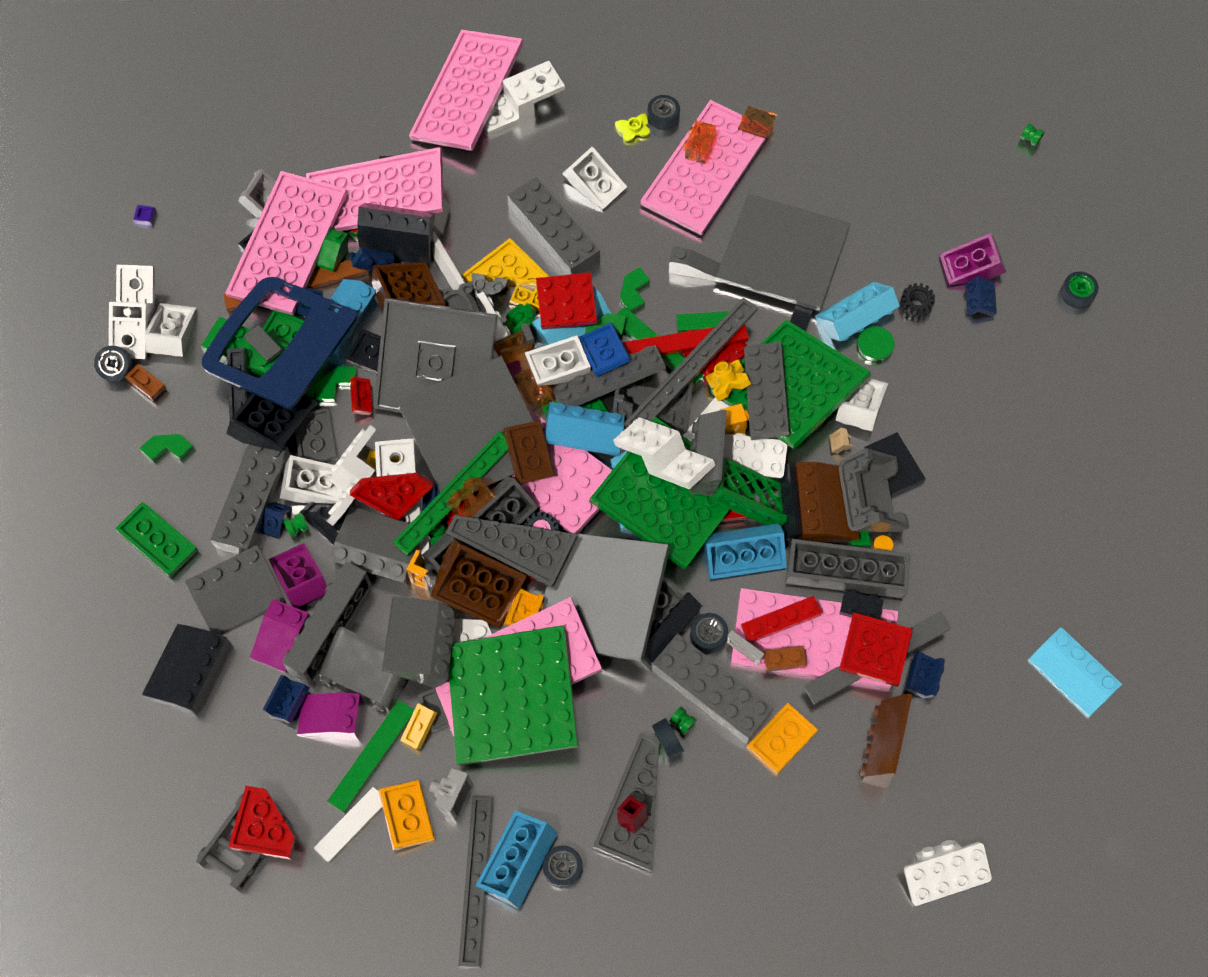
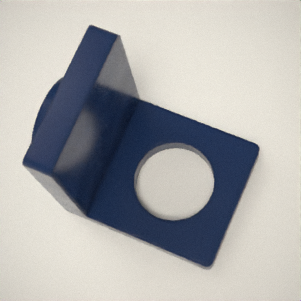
M276 502L266 507L261 532L279 537L281 535L284 515L291 511L292 507Z

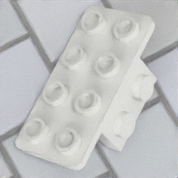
M736 433L735 435L725 434L723 457L766 477L783 478L787 444L776 439L751 440L750 436Z
M946 840L941 845L923 848L922 851L916 853L918 862L904 867L911 901L915 906L990 882L992 879L985 848L981 842L961 847L955 840Z

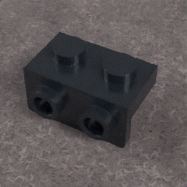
M845 590L839 615L852 618L853 613H858L880 620L884 600L879 599L876 595L867 596L860 594L856 590Z

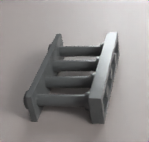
M243 794L237 799L236 807L207 847H203L200 850L196 860L203 868L207 863H210L231 878L229 885L240 893L267 856L234 850L228 847L230 840L226 836L235 825ZM282 815L286 823L289 825L290 820L284 815ZM220 845L244 860V865L240 870H234L213 855Z

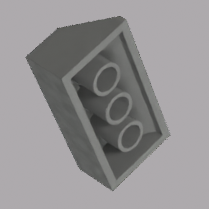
M726 410L699 415L697 422H693L692 433L695 435L691 441L690 450L713 459L715 466L690 489V493L712 496L722 480Z

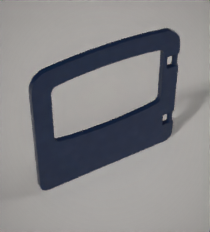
M266 277L260 280L219 330L202 357V366L212 376L284 408H293L357 320V313L349 307L339 305L330 299L297 285L287 283L280 278ZM285 286L287 288H290L291 291L288 293L286 291H283L282 289ZM270 293H277L311 308L307 318L290 344L262 377L256 378L220 362L226 348L239 329ZM332 307H335L339 309L338 313H335L330 309Z

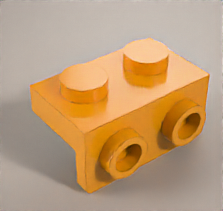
M520 588L508 610L504 625L508 627L540 612L544 604L542 602L544 595H534Z

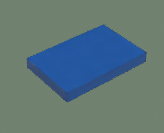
M612 323L578 337L596 377L631 362Z

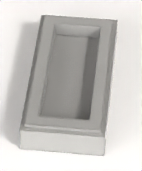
M733 630L728 634L726 642L755 664L759 665L764 658L763 652Z

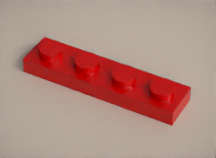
M811 596L742 623L740 627L746 640L749 643H753L822 615V612L815 597Z

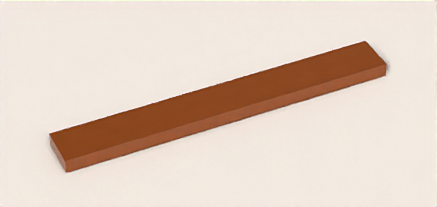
M351 260L340 262L334 271L323 268L314 269L306 288L316 289L342 282L343 279L349 280L369 273L368 270L353 267ZM223 294L228 312L234 311L242 302Z

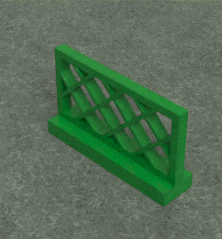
M723 457L722 480L716 492L712 494L711 501L764 525L779 523L781 526L786 523L787 515L783 514L780 483ZM725 465L730 467L733 474H728ZM741 472L747 476L748 482L745 483L740 475ZM735 476L740 486L736 487L731 477ZM725 480L727 481L731 490L723 487V483ZM756 480L761 481L765 488L761 490ZM751 483L756 493L752 494L747 484ZM771 487L779 489L778 497H776ZM742 488L747 497L741 495L738 489ZM766 490L772 500L768 501L763 491ZM758 495L763 504L758 503L754 496ZM771 502H774L775 506L777 507V511L772 509L770 505Z

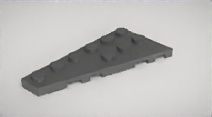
M454 515L445 534L549 587H552L577 536L575 533Z
M640 733L593 848L651 872L659 740ZM629 795L645 804L647 809V820L635 834L619 825L617 819V808Z

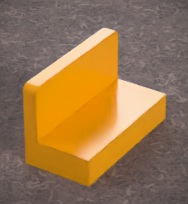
M416 550L406 570L412 584L429 590L432 584L428 570L423 568L425 563L421 551Z

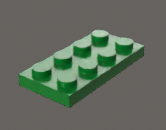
M143 501L115 528L121 536L170 578L198 551L195 545Z

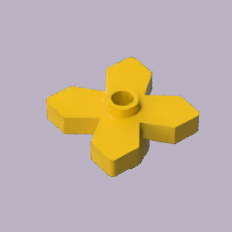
M735 360L730 364L720 362L714 367V372L705 377L710 387L714 388L712 391L718 402L727 398L733 388L742 390L751 385L747 374L742 373L744 369L739 360Z

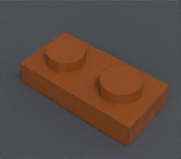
M139 364L125 376L127 381L153 401L166 389L165 384Z
M803 646L763 650L766 672L806 668Z

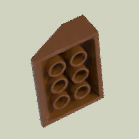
M426 262L373 265L372 285L376 289V295L383 310L386 297L445 306V301Z
M796 462L795 471L802 530L800 539L814 542L859 541V532L852 531L848 526L839 466L821 462Z
M453 538L443 557L431 597L500 628L527 575Z
M912 694L882 699L879 706L875 705L873 717L876 720L874 725L871 724L868 734L872 738L870 744H866L864 755L867 756V761L862 763L860 775L863 776V783L887 788L895 776Z

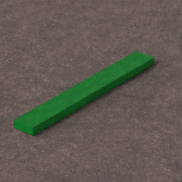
M500 431L393 541V544L406 556L417 547L508 451L505 436Z

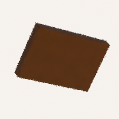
M540 420L503 429L515 479L519 485L555 476Z

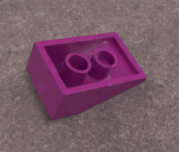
M991 233L940 254L949 285L967 283L977 276L991 279L1006 273L997 242Z
M304 543L268 559L291 606L295 608L300 607L326 594L327 585L323 575Z
M272 599L263 617L250 659L286 673L287 669L283 665L284 655L288 650L292 649L296 636L302 633L305 628L304 624L310 616L309 613Z
M342 692L306 695L301 705L297 735L358 740L363 707L361 695Z

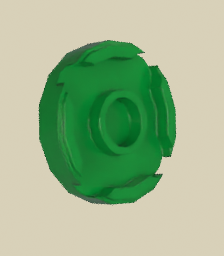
M526 303V305L519 304L507 313L506 321H503L502 325L507 326L510 335L519 334L522 332L521 325H531L535 319L536 311L529 303Z
M875 326L863 330L857 341L860 354L865 359L875 362L886 360L892 354L895 346L892 334L882 327Z

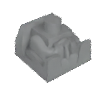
M263 169L254 172L255 176L238 200L256 218H260L276 183Z
M451 768L447 778L443 777L441 782L433 780L429 791L435 793L434 797L437 800L435 806L444 816L457 821L471 791L473 782L468 773Z

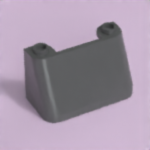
M693 380L657 417L672 429L679 431L681 435H684L688 429ZM637 381L616 389L613 413L624 415L625 423L657 388L637 386Z
M866 448L844 458L840 462L839 475L847 522L852 531L902 532L909 529L907 516L904 513L893 512L888 479L894 477L898 471L896 456Z
M339 627L335 633L318 674L321 678L320 681L328 686L338 683L369 698L374 703L373 707L381 712L384 710L391 711L408 679L382 671L385 647L344 627Z

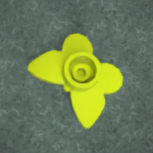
M646 114L632 117L628 121L619 120L615 122V128L619 133H623V140L626 142L632 141L636 135L641 137L650 135Z

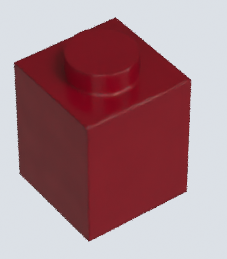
M629 795L617 808L618 824L635 834L647 820L646 805Z

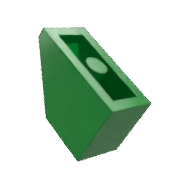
M334 229L329 231L323 240L317 267L330 271L336 269L348 252L347 233Z

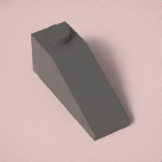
M673 246L669 261V273L716 281V274L721 263L691 249Z

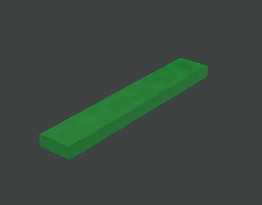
M626 307L616 314L626 316L623 331L633 340L658 336ZM679 353L661 355L666 369L671 373L685 359ZM701 372L693 379V388L704 378Z
M400 700L397 701L327 800L329 804L344 814L409 723L414 709Z

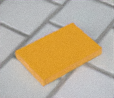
M787 703L747 745V748L778 775L818 732V729L793 706Z
M419 780L379 789L378 792L393 851L434 841Z

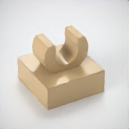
M840 428L829 435L832 453L838 454L843 450L853 447L852 444H849V439L852 437L847 433V429Z

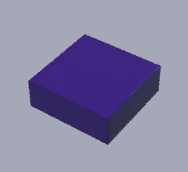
M137 205L133 218L134 223L152 225L156 213L155 207Z

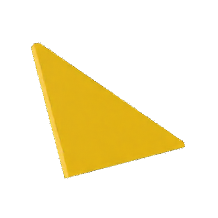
M511 238L461 275L465 283L472 281V273L487 275L489 281H493L495 277L510 279L508 285L537 286L536 278L549 277Z

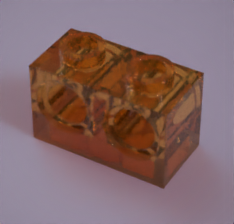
M696 120L694 127H690L688 133L690 138L688 141H685L683 146L685 159L706 163L715 138L716 125Z
M531 368L515 374V382L531 411L534 412L552 402V395L554 394L550 385L538 386L536 381L528 382L529 379L535 380ZM537 394H543L542 397H536Z
M471 477L463 483V487L459 491H455L450 495V500L446 504L455 515L472 518L495 495L481 478ZM475 487L479 489L477 496L473 494ZM464 500L465 506L463 509H460L459 504Z

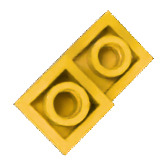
M516 285L509 303L514 305H526V303H529L535 311H539L537 289L531 291Z

